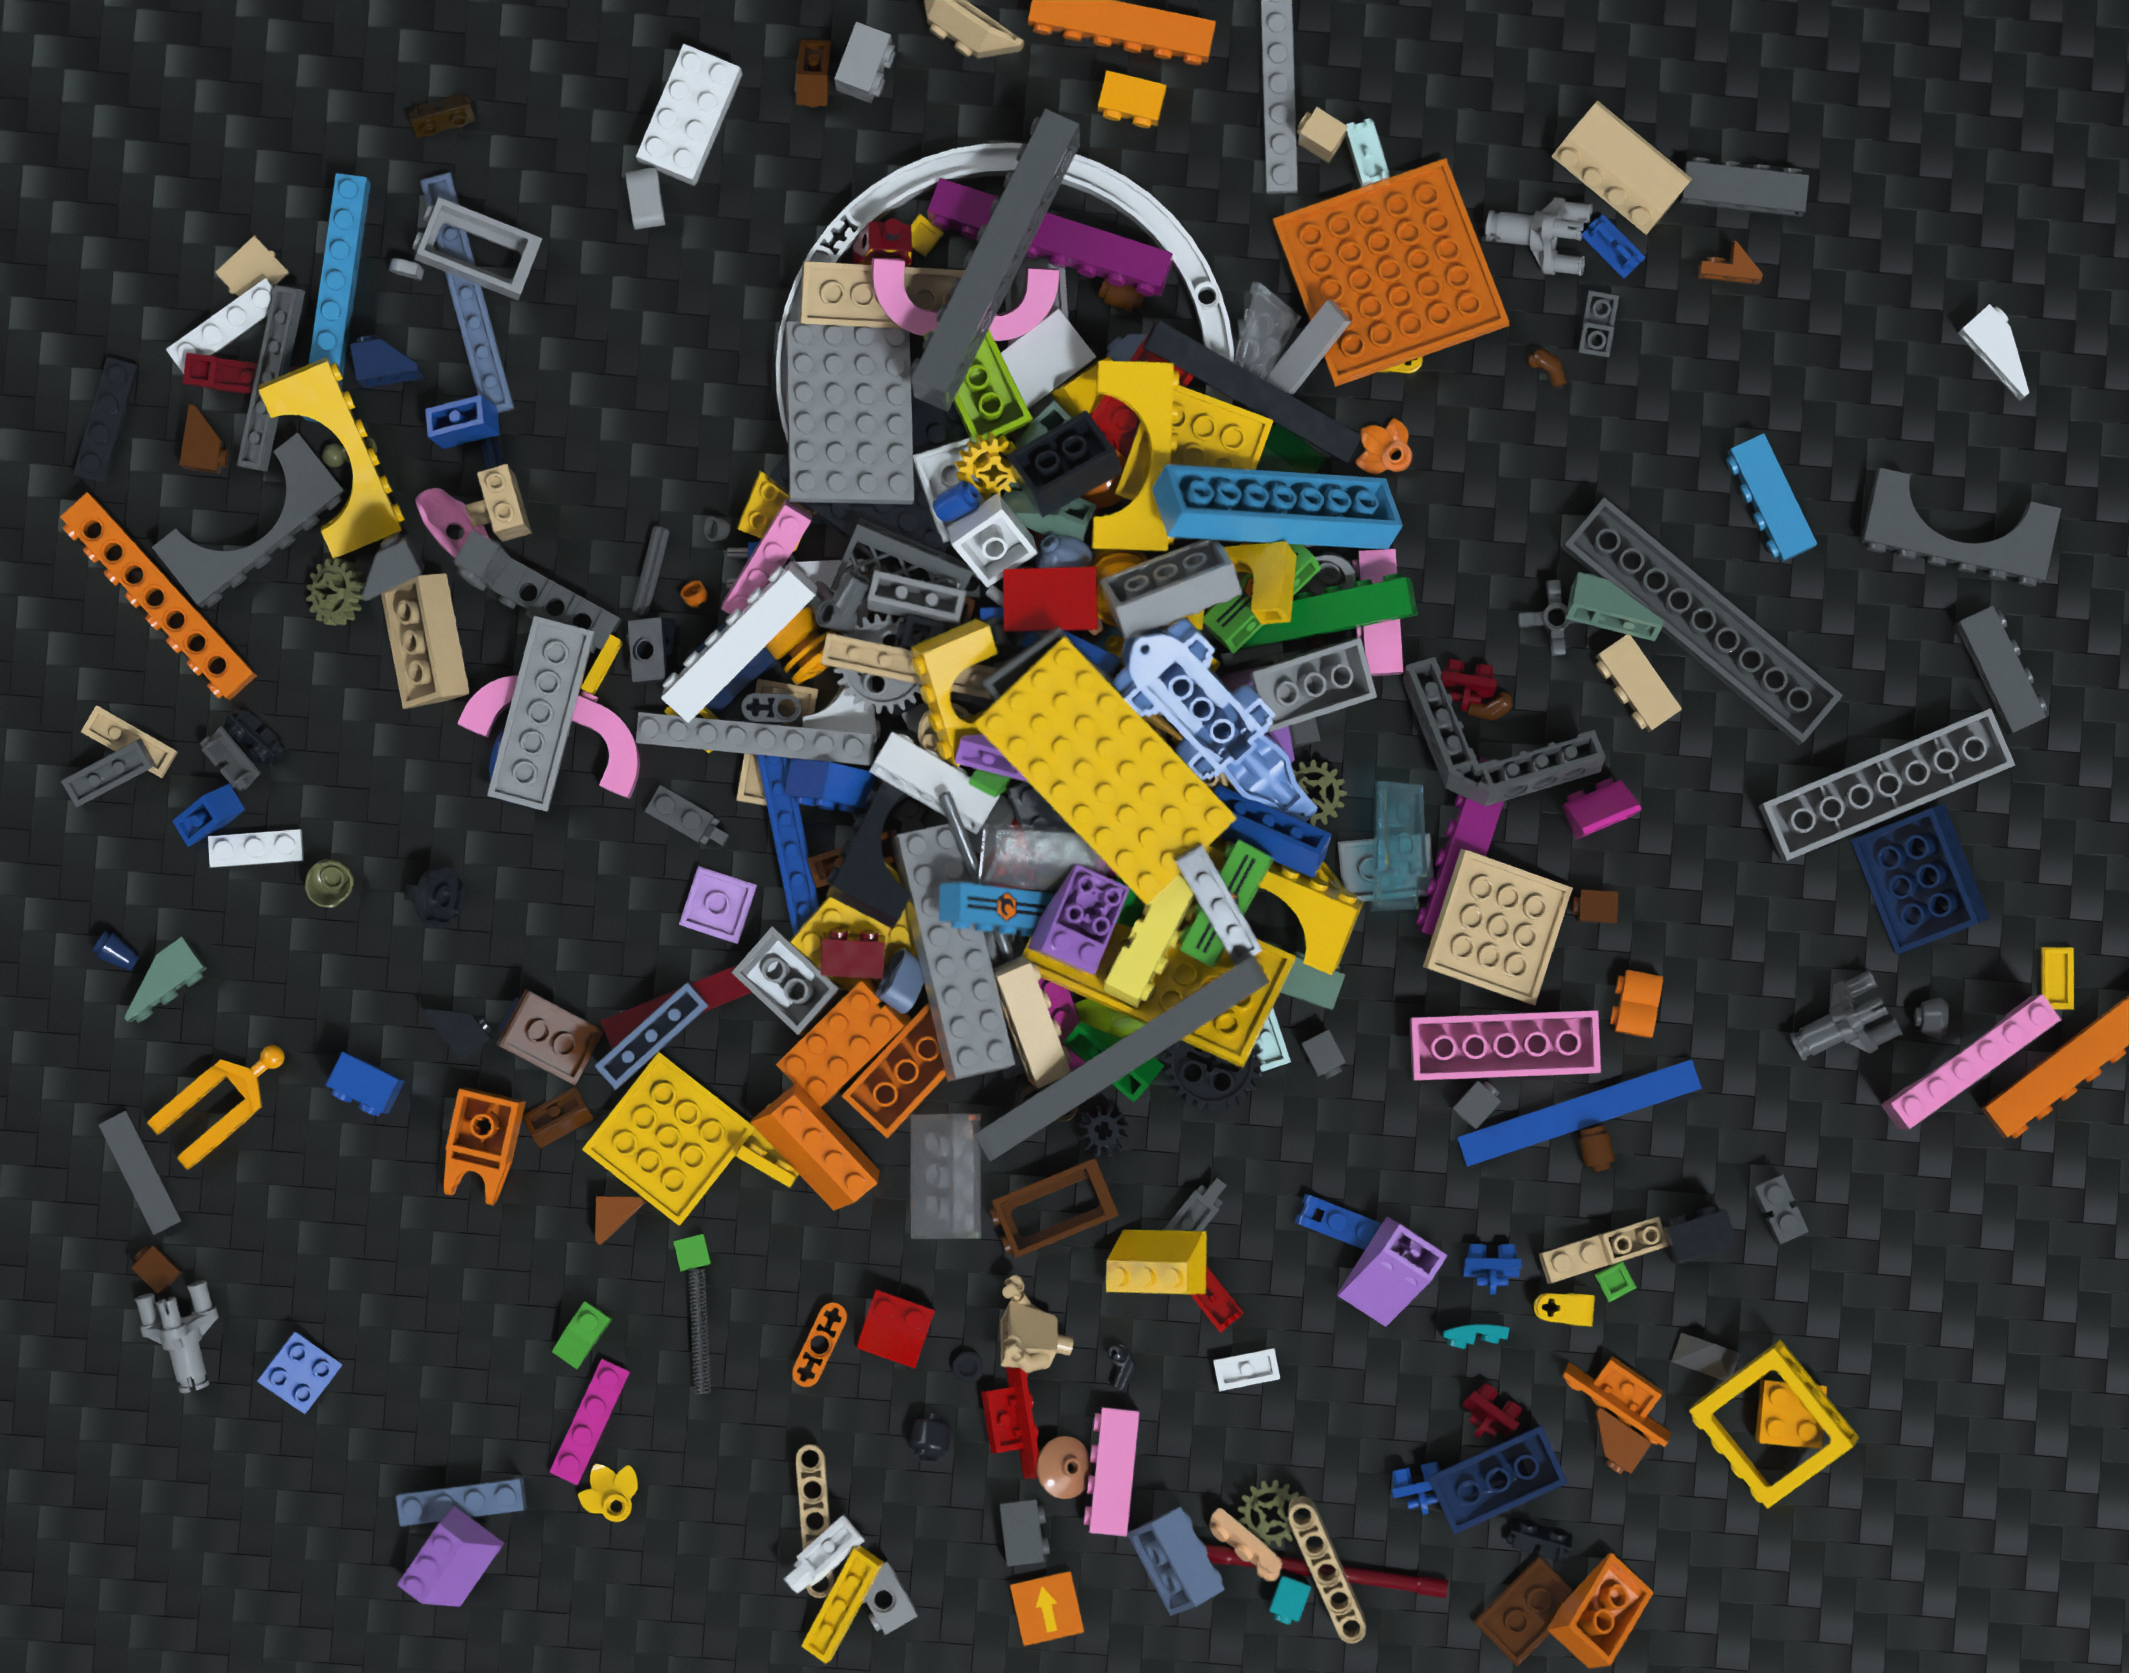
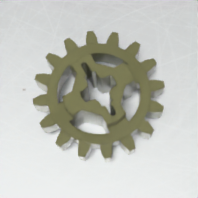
M325 559V565H317L318 573L310 574L313 584H309L306 587L308 590H311V595L306 598V601L313 602L309 611L317 613V621H324L326 625H346L347 620L355 619L354 610L361 611L362 608L358 602L359 599L363 600V594L360 593V589L365 587V583L358 580L362 572L354 571L356 564L349 563L345 559Z
M1311 760L1310 767L1307 768L1303 762H1300V771L1296 772L1293 770L1297 783L1306 794H1308V791L1305 788L1308 786L1311 789L1315 787L1320 789L1318 796L1321 798L1320 801H1317L1315 798L1311 799L1322 811L1308 819L1310 820V825L1315 826L1316 820L1319 819L1323 825H1326V816L1328 815L1334 819L1337 818L1338 815L1334 810L1335 807L1344 808L1345 805L1339 801V797L1347 795L1346 791L1339 790V786L1345 782L1344 779L1336 780L1334 778L1338 770L1334 769L1328 772L1327 762H1324L1321 768L1316 767L1315 760ZM1316 773L1322 775L1319 780H1308L1304 775ZM1330 784L1334 791L1332 803L1326 798V788Z
M1275 1479L1272 1486L1269 1487L1262 1480L1261 1489L1259 1490L1251 1485L1252 1495L1250 1497L1242 1495L1241 1497L1246 1502V1506H1239L1237 1509L1245 1513V1517L1240 1518L1238 1522L1240 1524L1247 1523L1248 1527L1246 1529L1251 1533L1253 1532L1254 1536L1259 1540L1261 1538L1264 1539V1544L1269 1547L1271 1540H1275L1278 1547L1282 1545L1281 1539L1284 1537L1290 1542L1293 1540L1290 1534L1292 1528L1288 1516L1284 1514L1283 1505L1286 1499L1290 1503L1299 1496L1298 1492L1288 1493L1290 1485L1287 1483L1282 1489L1278 1488V1480ZM1265 1493H1276L1271 1500L1263 1502L1257 1499ZM1273 1505L1277 1506L1276 1512L1284 1521L1276 1520L1275 1518H1271L1269 1522L1266 1521V1514L1258 1506L1269 1509ZM1251 1508L1258 1512L1260 1521L1257 1527L1251 1521ZM1302 1508L1295 1510V1517L1305 1519V1516L1298 1514V1510ZM1280 1525L1285 1528L1277 1534H1266L1274 1526Z

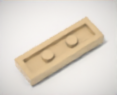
M97 705L81 730L85 735L113 751H117L141 738L156 764L148 771L160 778L164 777L178 751Z

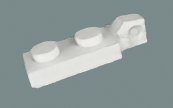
M841 1516L797 1556L798 1560L794 1564L796 1569L784 1580L796 1593H799L809 1584L813 1586L843 1561L855 1547L865 1541L864 1538L845 1516Z

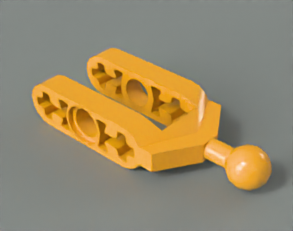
M277 1045L264 1047L260 1054V1060L250 1068L225 1060L218 1061L158 1111L147 1124L158 1135L171 1126L226 1077L233 1083L245 1100L233 1108L177 1157L185 1169L189 1170L262 1108L258 1077L268 1068L276 1069L282 1065L285 1058L283 1050Z

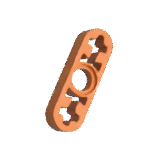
M835 1302L828 1303L820 1310L792 1370L793 1379L798 1385L810 1387L818 1382L847 1321V1311L841 1304ZM837 1308L839 1309L838 1315L842 1317L840 1323H833L830 1329L831 1331H836L833 1338L829 1333L817 1330L819 1324L825 1327L828 1322V1317L824 1316L825 1312ZM821 1335L827 1338L829 1348L825 1353L817 1354L812 1350L811 1341L815 1336ZM805 1352H808L813 1358L823 1359L821 1366L816 1362L814 1363L811 1371L815 1374V1377L813 1379L808 1378L805 1382L801 1380L802 1374L798 1372L799 1367L805 1368L810 1359L803 1357Z

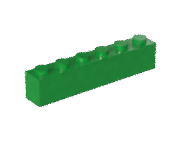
M1401 573L1383 576L1384 582L1372 584V580L1368 579L1354 582V588L1342 590V586L1323 589L1324 594L1312 596V592L1294 595V601H1292L1291 622L1264 624L1237 651L1281 641L1282 643L1417 616L1418 611L1412 580L1407 577L1402 578Z

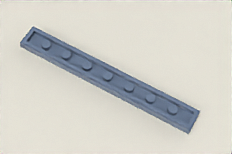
M450 172L420 180L427 207L429 203L436 205L438 197L459 205ZM443 224L436 237L439 251L476 266L467 232L451 225ZM445 272L478 395L484 396L496 405L497 413L512 410L514 405L482 287Z

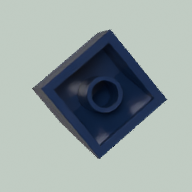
M374 335L357 338L358 343L350 344L356 381L363 389L424 378V373L417 363L382 339H376Z

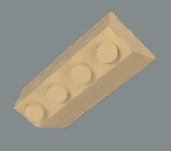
M1599 101L1590 108L1552 155L1556 161L1644 234H1647L1657 224L1692 180L1691 177Z
M447 574L416 576L381 593L403 709L448 701L468 695V679L465 673L462 648L459 642Z

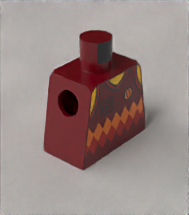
M889 219L886 222H868L852 245L853 264L872 265V257L904 259L905 267H912L911 225L902 224L897 219Z

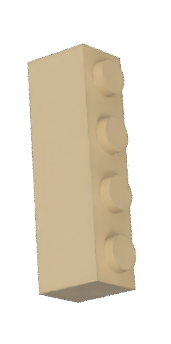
M1020 956L993 968L1001 1007L1028 1081L1036 1088H1041L1071 1073L1068 1065L1071 1063V1057L1067 1048L1060 1044L1058 1036L1061 1035V1030L1056 1019H1051L1048 1008L1051 1007V1002L1047 993L1040 989L1038 980L1041 979V975L1036 964Z

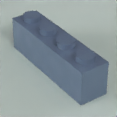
M687 982L595 1065L596 1069L615 1089H618L710 1005Z
M523 1477L396 1495L400 1526L442 1521L454 1506L469 1517L527 1509Z

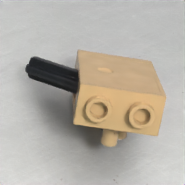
M487 438L485 442L481 443L486 470L477 472L484 500L465 506L467 514L470 516L471 524L473 527L491 523L494 533L502 542L531 534L516 476L507 464L504 465L499 442L496 439L491 440V438Z

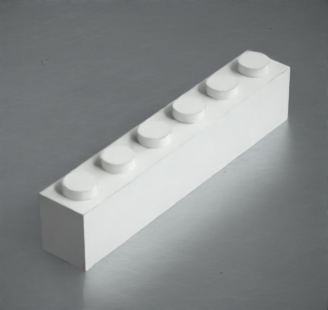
M792 562L785 568L782 566L777 567L768 577L770 583L763 590L760 587L755 589L746 600L749 604L742 611L737 608L725 621L728 625L721 632L715 630L704 642L707 646L700 653L694 651L683 663L685 668L678 675L673 672L662 684L664 690L661 699L686 722L689 723L816 596L818 587Z

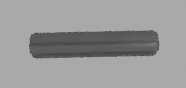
M653 527L632 612L636 615H649L669 537V530L667 528Z

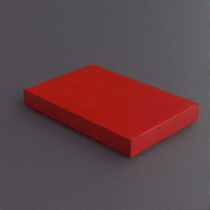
M1097 567L1003 569L1004 632L1050 631L1055 627H1059L1062 631L1098 630Z

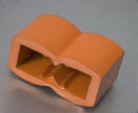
M1626 970L1624 976H1618L1615 994H1620L1618 1006L1612 1007L1610 1024L1615 1025L1614 1032L1649 1039L1653 1037L1663 976Z

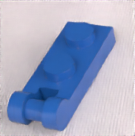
M1308 1194L1304 1195L1302 1202L1305 1204L1301 1214H1297L1294 1223L1366 1250L1382 1225L1380 1222ZM1316 1208L1324 1211L1320 1222L1312 1220Z

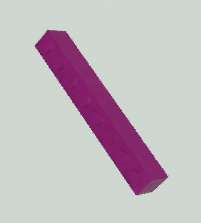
M939 178L927 211L928 221L940 230L948 231L953 229L961 232L968 239L976 240L983 223L988 225L992 217L990 209L997 196ZM1046 213L1025 256L1031 259H1036V257L1046 259L1051 265L1058 268L1068 266L1077 269L1078 273L1086 277L1093 278L1096 275L1106 278L1108 283L1117 287H1123L1126 284L1135 287L1138 293L1145 296H1153V294L1162 295L1173 264V253L1050 213Z

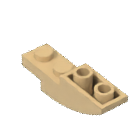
M1658 1216L1540 1253L1539 1257L1547 1283L1549 1284L1667 1247L1668 1243Z

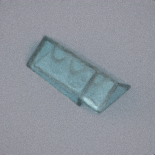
M1379 781L1375 786L1371 911L1419 909L1418 878L1427 877L1423 785Z

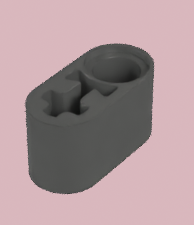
M753 693L745 697L742 702V712L752 722L792 723L800 717L802 712L799 700L790 694ZM758 699L761 705L770 706L769 699H775L773 703L775 717L769 718L770 711H759L758 716L755 717L753 712L748 710V705H753L754 700ZM784 700H791L796 705V711L791 717H783L779 714V705Z

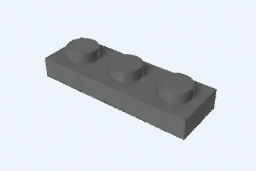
M140 738L64 778L61 782L77 808L153 768L156 764Z

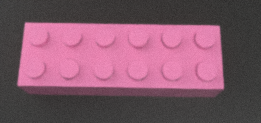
M1598 1011L1410 1019L1412 1081L1601 1073Z

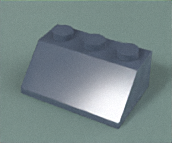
M1181 1507L1168 1511L1127 1532L1170 1616L1194 1608L1225 1590L1220 1573L1211 1565L1207 1557L1205 1545L1197 1538L1192 1529L1190 1517L1187 1513L1183 1512Z

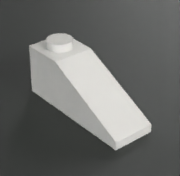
M1989 304L1962 328L1958 334L2018 400L2021 401L2029 394L2012 330L2007 324L2009 319L2000 308H1993Z

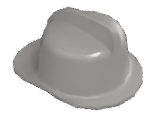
M1336 552L1318 554L1315 558L1321 569L1296 594L1312 592V596L1324 594L1323 589L1333 586H1342V590L1354 588L1353 583L1356 582V574L1350 560Z

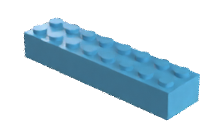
M1166 464L1152 488L1168 537L1267 543L1287 541L1288 544L1389 549L1403 526L1386 478Z

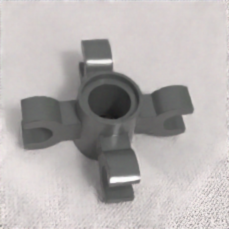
M1550 580L1546 582L1548 607L1539 613H1519L1518 625L1519 628L1543 626L1546 631L1550 632L1551 655L1562 656L1566 654L1564 629L1569 624L1581 622L1566 619L1567 606L1561 602L1560 580ZM1552 610L1560 611L1564 616V623L1560 626L1552 625L1548 621V613Z

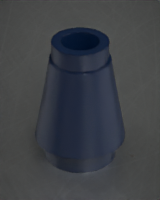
M106 930L92 949L98 955L96 958L126 969L129 972L140 957L114 932L111 934Z

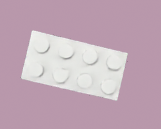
M683 44L636 155L638 163L650 168L656 167L657 171L695 186L742 76L741 68Z

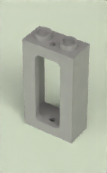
M438 197L436 205L429 203L423 221L428 223L425 233L418 231L412 249L417 251L414 260L519 300L542 238ZM443 224H448L518 252L521 255V260L515 276L512 279H506L436 251L434 242L440 227Z

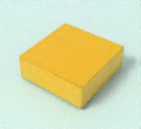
M919 214L911 224L912 248L925 258L944 235V232L934 227L931 222Z

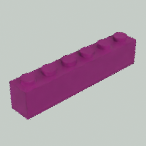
M1483 756L1476 757L1479 764L1492 760ZM1457 794L1454 807L1458 808L1455 819H1450L1447 824L1445 836L1448 837L1445 849L1440 848L1437 854L1435 866H1438L1435 878L1431 877L1427 884L1425 895L1429 897L1425 908L1420 907L1415 924L1419 925L1418 933L1433 937L1460 850H1468L1486 857L1504 801L1483 806Z

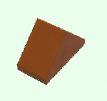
M596 1197L595 1241L602 1245L646 1203L644 1198Z

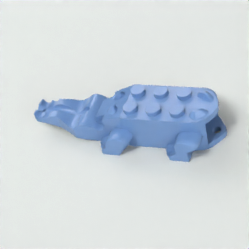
M1181 618L1170 627L1161 625L1146 631L1141 636L1127 638L1122 650V660L1125 668L1114 678L1113 687L1141 718L1145 714L1150 717L1153 713L1156 715L1158 712H1161L1180 731L1183 739L1177 743L1175 752L1201 781L1206 778L1210 780L1214 775L1218 777L1223 772L1244 798L1268 805L1303 822H1306L1316 813L1318 807L1307 796L1295 779L1288 754L1277 741L1266 734L1270 729L1268 726L1273 723L1271 718L1275 716V713L1249 684L1242 685L1232 692L1209 668L1210 661L1213 659L1211 654L1215 650L1188 619Z

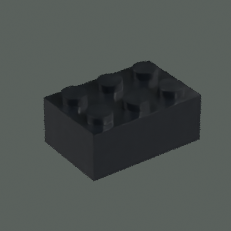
M1087 410L1006 455L1013 478L1042 518L1123 473L1116 450Z

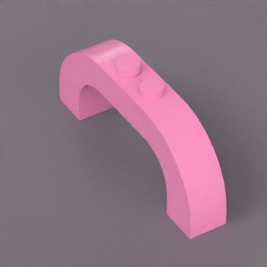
M872 257V286L876 298L885 313L900 327L914 334L923 336L935 330L939 324L936 321L939 311L926 310L916 306L906 294L904 288L905 260ZM1043 267L1025 268L1024 290L1020 300L1008 311L996 314L989 328L995 341L1010 340L1022 336L1035 328L1046 317L1056 298L1059 281L1058 269Z
M518 675L497 679L477 691L465 706L457 724L489 738L500 714L511 706ZM581 691L572 721L598 732L606 741L609 750L608 765L599 786L630 799L638 780L640 768L636 741L629 728L615 713L597 704L598 697Z

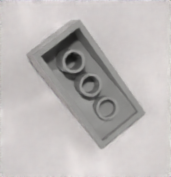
M1361 638L1343 639L1250 672L1255 691L1275 713V716L1271 718L1273 723L1268 726L1270 729L1267 732H1272L1377 697Z

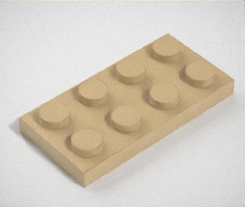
M757 679L755 693L790 694L795 696L801 704L802 712L800 717L815 714L819 690ZM784 700L780 703L781 716L791 717L794 715L796 705L793 701ZM796 721L792 723H782L783 726L796 727ZM744 754L737 801L767 806L757 755Z

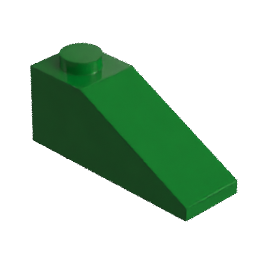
M1080 1022L1064 1040L1063 1044L1082 1060L1088 1062L1122 1040V1038ZM1153 1057L1112 1085L1135 1102L1164 1065Z

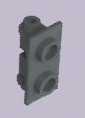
M222 726L211 737H206L200 743L203 747L201 751L208 756L215 766L221 762L225 765L220 772L229 781L232 788L237 787L239 791L242 789L246 790L260 775L261 772Z

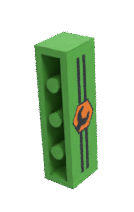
M1289 544L1297 556L1293 596L1321 569L1314 555L1302 544ZM1249 573L1239 582L1242 594L1233 597L1228 602L1212 605L1207 610L1203 619V624L1208 631L1233 654L1264 625L1260 624L1251 611L1254 578Z
M1238 840L1236 844L1231 843L1223 856V859L1227 862L1221 872L1217 871L1244 916L1275 857L1244 840ZM1198 903L1194 910L1197 918L1192 927L1187 925L1179 938V941L1183 944L1179 950L1214 968L1217 967L1225 952V948Z

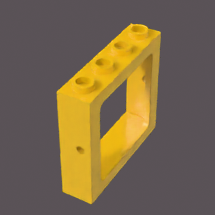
M1781 1339L1699 1399L1689 1410L1694 1424L1699 1429L1705 1430L1711 1438L1714 1449L1718 1453L1725 1455L1731 1463V1469L1735 1475L1746 1481L1750 1486L1752 1496L1759 1503H1763L1767 1509L1851 1449L1859 1438ZM1770 1370H1776L1831 1438V1443L1773 1485L1766 1481L1713 1415V1412Z

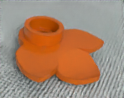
M1394 418L1389 422L1386 429L1376 425L1365 426L1361 429V441L1366 451L1355 461L1359 468L1371 474H1379L1387 469L1393 472H1400L1411 464L1412 451L1407 445L1409 433L1402 422ZM1395 451L1401 452V457L1398 460L1391 459Z

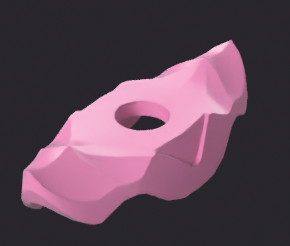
M431 488L421 492L416 497V506L425 526L436 541L455 559L471 530L489 538L484 525L472 526L470 516H468L466 511V505L451 497L444 490ZM450 525L460 526L464 533L463 537L459 540L449 538L446 533L447 527Z

